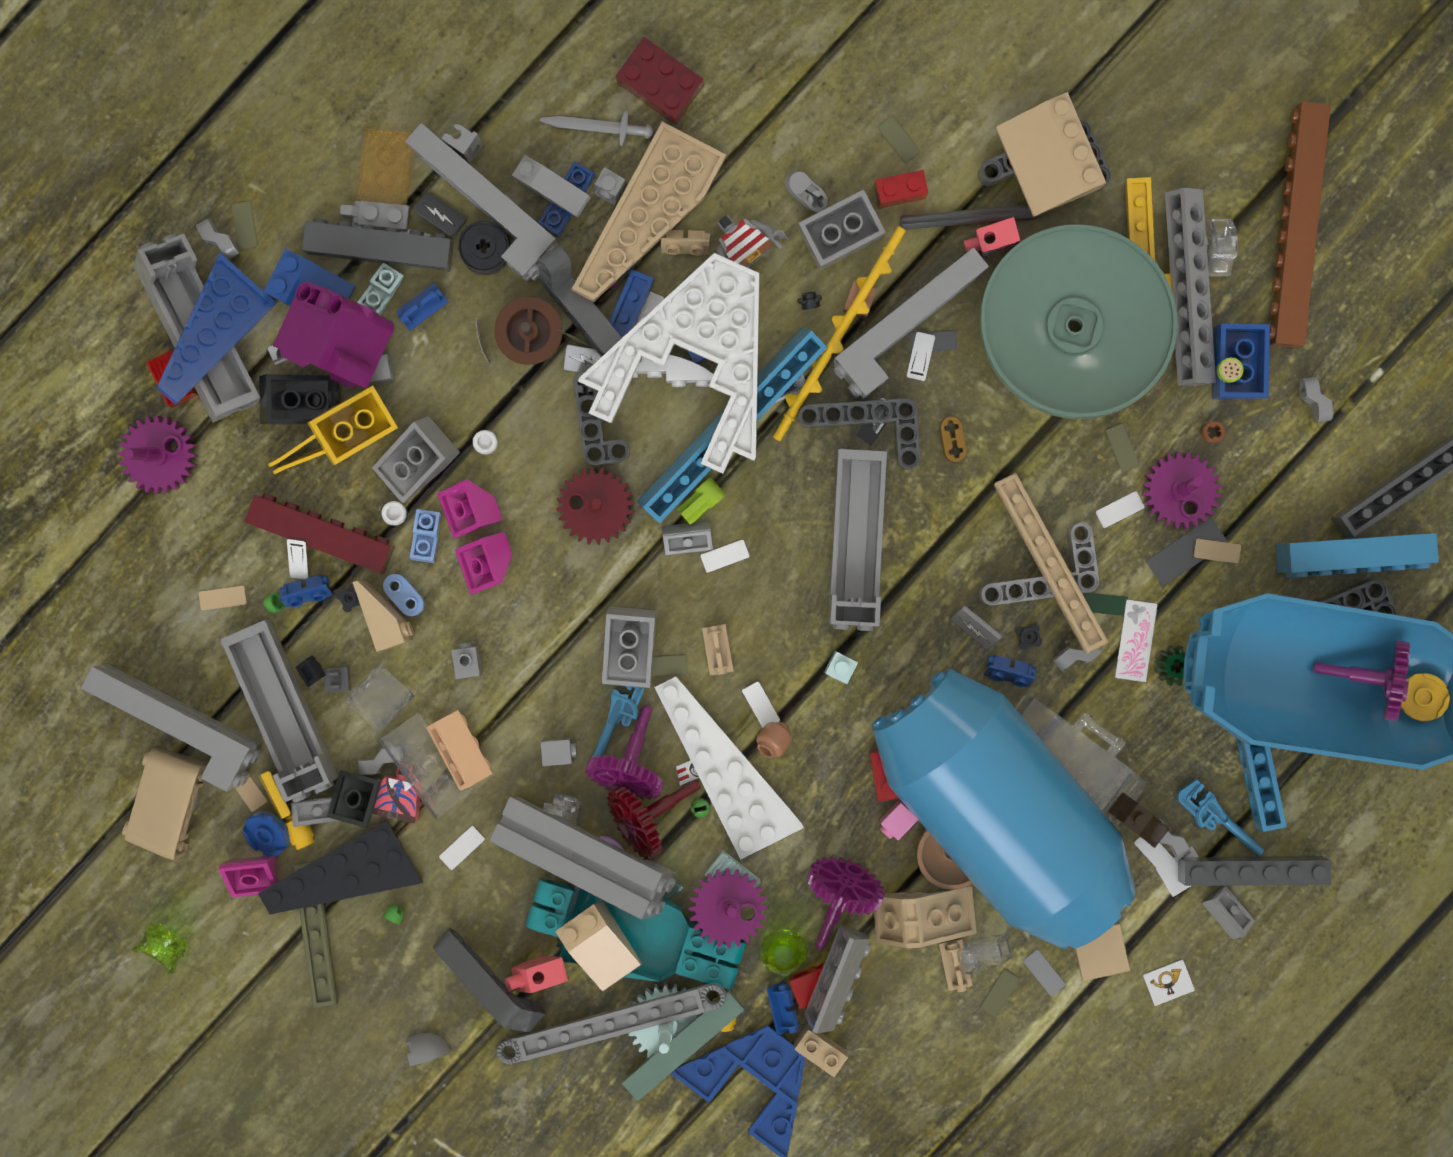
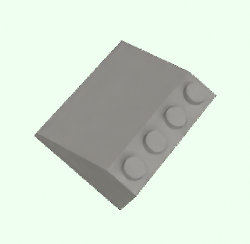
M842 924L839 925L804 1013L812 1032L818 1034L834 1031L836 1024H841L844 1016L843 1006L845 1001L849 1002L852 997L853 988L851 986L854 979L859 978L862 971L861 961L863 956L867 957L871 948L870 938L867 934Z

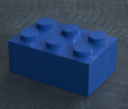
M1221 323L1215 326L1213 329L1216 383H1212V399L1263 400L1269 398L1270 324ZM1226 358H1236L1243 365V375L1239 380L1232 383L1223 382L1217 375L1218 364Z

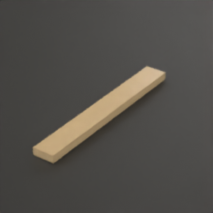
M1014 473L994 484L995 489L1085 654L1108 644L1109 642L1018 475Z

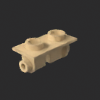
M670 230L661 238V253L669 255H709L710 233L688 230V238H683V230Z
M726 624L702 628L710 675L733 672Z
M963 939L939 943L948 990L966 991V987H971L972 982Z

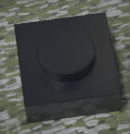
M313 655L295 667L307 687L314 685L326 676L321 664Z

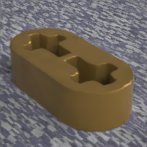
M945 418L939 427L944 456L950 462H959L965 458L967 450L963 427L958 418ZM948 421H951L952 425H957V429L953 431L954 438H951L950 432L944 429L948 425ZM952 441H955L957 449L961 448L958 458H955L953 454H949V450L953 448Z

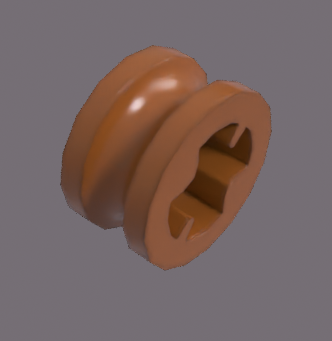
M1217 421L1206 423L1201 429V437L1207 443L1219 442L1225 435L1224 426ZM1216 427L1218 429L1216 431L1218 436L1210 438L1208 436L1210 432H1207L1208 428Z

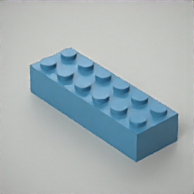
M1437 533L1275 544L1277 573H1285L1286 577H1308V572L1310 576L1333 575L1332 570L1334 574L1357 573V570L1358 572H1379L1381 569L1382 571L1430 568V563H1439Z

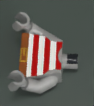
M726 215L717 223L724 232V235L718 239L719 245L716 249V254L750 268L770 252L774 244L777 248L781 249L782 246L779 241L784 238L788 241L789 238L784 231L776 230L770 225L756 220L748 221L744 218L736 225L729 215Z

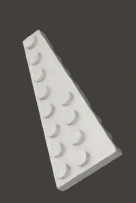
M677 676L654 687L740 860L804 828L802 822L716 724L707 711L704 710Z

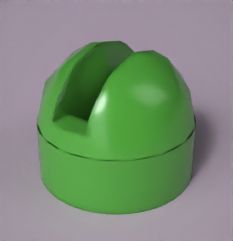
M274 592L264 599L263 606L266 607L267 612L277 613L284 609L285 605L279 599V596H281L279 593Z
M697 798L691 804V812L695 817L703 818L710 811V804L704 798ZM706 805L705 810L695 812L694 808Z
M391 905L385 910L382 917L400 925L404 912L402 907Z

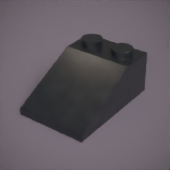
M276 374L259 376L260 424H308L307 422L339 403V382L330 379V376Z

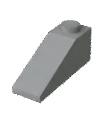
M524 155L512 174L524 187L577 218L591 198L579 188Z

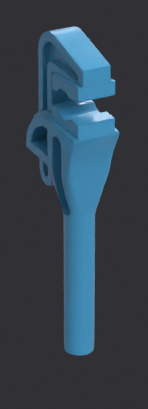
M626 686V687H627L628 690H631V688H632L633 686ZM633 687L635 690L631 699L628 698L629 694H622L619 690L613 689L607 721L592 755L593 757L597 755L603 756L616 724L622 720V725L629 726L632 718L637 720V706L644 692V687Z
M1193 779L1177 791V801L1193 815L1198 827L1204 828L1205 826L1210 830H1214L1216 823L1223 824L1255 855L1260 856L1264 852V849L1228 817L1216 800L1215 795L1209 790H1205L1203 796L1195 801L1197 805L1190 800V798L1196 799L1197 793L1204 788V785L1197 779Z

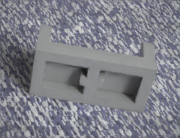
M454 124V128L461 132L460 137L454 139L452 135L445 133L441 139L462 159L471 164L484 144L476 132L473 131L471 133L463 126Z

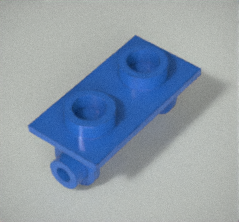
M433 283L398 309L396 313L411 331L449 302L436 284Z
M321 574L306 578L307 587L304 588L301 580L284 584V587L280 588L281 596H279V599L286 607L292 608L299 607L303 603L310 601H322L326 597L333 595L327 586L329 585L328 576Z
M995 654L988 657L987 665L989 666L983 675L989 676L994 681H1008L1017 687H1030L1036 679L1034 676L1036 667H1032L1030 663L1015 660L1012 668L1009 667L1010 658Z
M781 981L766 988L777 1036L787 1031L789 1033L798 1032L800 1024L797 1020L796 1011L790 1009L794 1005L791 987H788L787 983Z

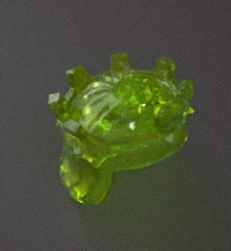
M150 923L148 931L144 932L143 940L137 943L132 951L149 955L161 963L169 975H173L178 960L184 957V953L190 949L188 945L185 947L188 942L184 938L180 941L175 935L176 931L173 929L170 931L162 929V924L156 923L154 927V924Z
M778 929L775 933L772 932L763 939L764 943L759 951V957L763 964H765V968L769 972L777 973L778 977L785 978L789 976V973L798 970L801 963L806 961L808 948L803 938L796 931Z

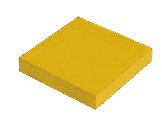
M267 771L258 776L278 817L283 819L289 816L291 812L286 802H284L271 772Z

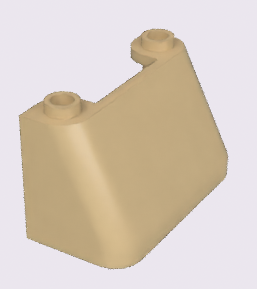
M158 747L153 748L150 752L147 751L142 765L145 767L129 821L125 823L122 835H125V841L167 859L177 860L185 856L189 843H185L183 840L188 838L189 834L186 832L198 790L203 787L201 776L209 762Z

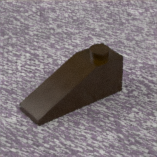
M1124 792L1120 794L1108 810L1110 814L1154 848L1169 831V828Z

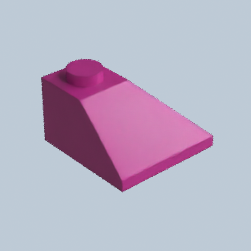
M468 479L437 493L453 539L503 520L495 497Z
M505 532L481 538L455 549L470 595L503 582L512 557L510 544Z

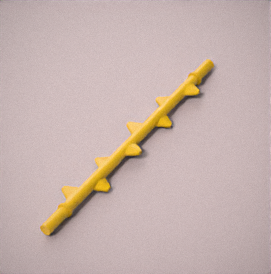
M899 226L896 228L886 247H883L884 250L868 277H858L857 284L860 290L844 316L832 317L831 320L836 331L828 342L827 348L811 364L813 369L799 393L786 394L785 396L790 408L786 414L784 413V418L772 436L776 440H782L792 421H795L794 418L809 393L822 392L823 389L818 378L831 356L844 351L841 339L856 314L869 313L870 310L865 299L880 274L891 273L892 269L888 261L892 254H895L894 251L906 232L903 228Z

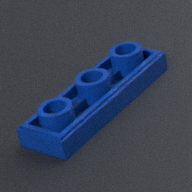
M574 161L564 179L583 192H586L596 174ZM550 202L538 224L559 237L572 214Z

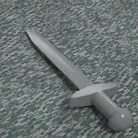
M627 111L624 112L621 123L565 116L540 118L541 122L558 128L620 134L621 147L625 144L627 134L645 136V139L652 137L654 132L649 124L646 126L629 125Z

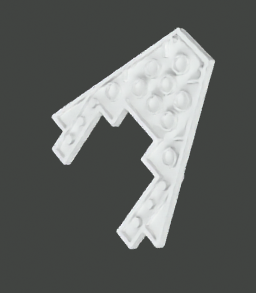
M716 253L710 256L578 379V382L598 390L589 414L612 424L641 358L644 357L665 366L675 344L717 363L718 366L709 387L731 396L701 464L724 474L733 452L755 461L759 273Z

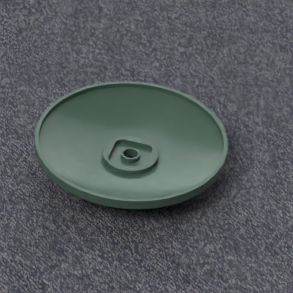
M1080 224L1057 226L1029 236L1011 249L997 265L986 285L979 319L980 334L986 357L992 369L1007 389L1017 398L1041 412L1069 419H1092L1110 415L1127 408L1144 396L1157 383L1171 360L1178 327L1177 308L1171 287L1164 273L1152 257L1139 245L1116 232L1101 227ZM1070 321H1077L1081 327L1080 331L1072 332L1068 327V323Z

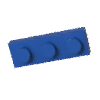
M633 269L609 320L610 324L622 338L635 327L655 282L654 278Z

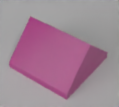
M276 856L232 859L219 865V872L231 897L258 895L259 892L279 882Z

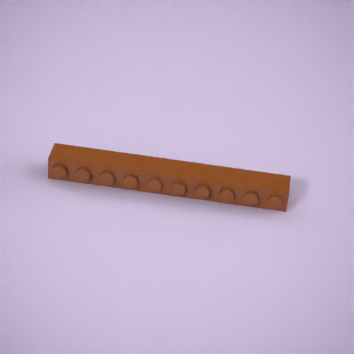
M1302 101L1291 111L1290 123H1293V127L1287 141V146L1290 147V155L1285 162V171H1288L1287 181H1284L1282 188L1285 201L1280 209L1282 229H1279L1277 235V243H1280V247L1274 261V265L1277 267V275L1273 278L1272 291H1275L1274 301H1271L1269 314L1272 315L1270 346L1295 349L1305 346L1331 104Z

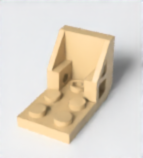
M972 886L957 890L946 889L933 893H885L880 908H877L874 913L877 943L902 948H921L977 934Z

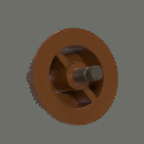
M520 297L506 304L499 312L494 327L495 340L501 352L510 360L524 365L538 364L550 358L558 349L563 332L561 319L557 311L548 302L536 297Z

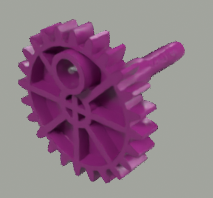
M155 415L154 420L148 416L145 417V422L137 420L138 428L129 426L131 434H123L127 442L119 443L125 449L123 452L118 453L119 456H123L125 459L119 465H126L127 467L123 474H131L128 480L129 483L138 481L136 484L137 489H142L145 486L146 493H151L154 489L155 494H161L162 489L164 493H171V487L174 490L180 489L178 482L182 484L188 483L184 476H193L189 468L197 467V464L192 462V458L198 457V454L192 453V449L196 448L197 445L189 443L194 436H185L188 430L187 427L179 428V421L171 423V417L162 419V416ZM174 439L178 443V448L175 452L171 448V443Z
M1178 451L1173 459L1169 453L1166 455V462L1161 458L1157 460L1159 467L1155 465L1150 466L1153 474H1145V477L1150 481L1142 484L1144 488L1148 489L1142 496L1149 497V501L1144 506L1152 505L1153 508L1149 514L1157 513V522L1165 519V527L1173 522L1175 530L1179 528L1180 524L1186 530L1189 528L1190 522L1195 528L1198 526V520L1202 523L1207 522L1205 514L1208 516L1214 515L1211 507H1219V504L1214 500L1222 497L1221 494L1216 493V490L1220 489L1222 485L1215 484V480L1220 478V476H1212L1211 473L1215 467L1207 469L1208 460L1206 459L1200 463L1199 454L1191 459L1190 452H1186L1182 458L1180 451ZM1187 502L1191 503L1194 507L1192 515L1184 511V504Z
M1396 642L1390 668H1386V671L1315 662L1313 672L1348 678L1350 681L1383 686L1385 691L1384 719L1397 721L1401 702H1406L1409 681H1406V675L1408 672L1410 643Z
M643 705L634 733L630 736L624 757L621 760L615 756L607 755L603 757L599 755L596 757L592 756L588 760L585 773L587 777L592 778L591 781L598 782V786H605L606 790H613L618 786H624L642 800L644 798L656 799L657 796H660L664 784L662 778H659L656 773H651V769H644L643 765H636L645 740L643 737L652 713L651 706Z
M830 856L829 860L822 857V860L816 859V862L812 863L807 875V884L811 885V891H816V897L824 898L823 903H830L824 917V924L815 943L816 948L820 950L825 948L832 930L838 923L844 909L848 910L850 915H853V912L856 911L859 916H862L863 912L870 915L871 911L875 913L877 908H880L885 896L883 892L884 887L880 886V880H874L875 874H868V868L863 869L859 863H852L850 859L847 862H844L842 857L836 860L833 856Z
M726 868L725 875H722L719 869H717L716 877L714 878L708 873L709 881L706 883L700 879L699 882L702 888H693L698 895L697 897H690V900L695 902V906L688 907V910L695 912V915L691 916L690 920L698 921L693 928L695 930L702 928L703 931L700 937L703 938L708 934V943L711 944L716 939L717 947L719 948L723 942H726L728 949H730L731 943L734 941L738 947H740L741 939L749 943V934L757 937V933L754 930L755 927L763 929L759 919H767L765 915L761 914L762 910L768 909V906L761 905L766 896L758 895L763 888H754L753 886L757 880L754 878L748 882V873L739 877V869H736L733 875L730 874L729 868ZM745 906L752 907L754 911L753 916L748 920L743 919L740 915L741 909Z

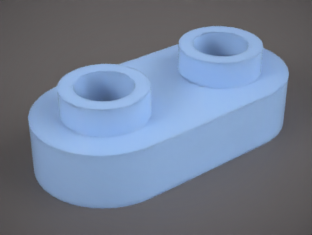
M392 574L384 580V592L405 615L416 616L423 611L425 606L423 597L403 575ZM394 581L399 584V588L396 591L391 588V584ZM410 599L415 602V607L412 609L407 606V602Z

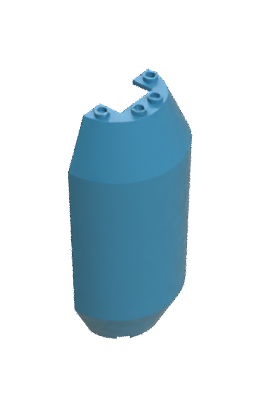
M1267 593L1207 612L1198 621L1201 624L1198 631L1191 633L1184 660V684L1186 692L1190 693L1192 697L1190 703L1198 711L1244 743L1420 770L1453 759V634L1437 622ZM1396 642H1409L1410 654L1406 678L1420 673L1437 676L1446 684L1450 701L1443 715L1431 721L1411 719L1402 709H1400L1397 721L1386 720L1383 715L1385 704L1383 686L1313 672L1315 662L1343 667L1355 666L1386 671V668H1390Z
M948 669L944 673L940 671L935 674L930 680L929 692L923 696L921 694L917 695L911 700L910 706L905 710L899 709L894 714L891 712L886 717L881 715L872 723L874 737L888 786L1008 925L1066 950L1067 946L1076 949L1104 934L1122 917L1120 914L1121 909L1131 905L1135 897L1136 888L1121 833L1003 694Z

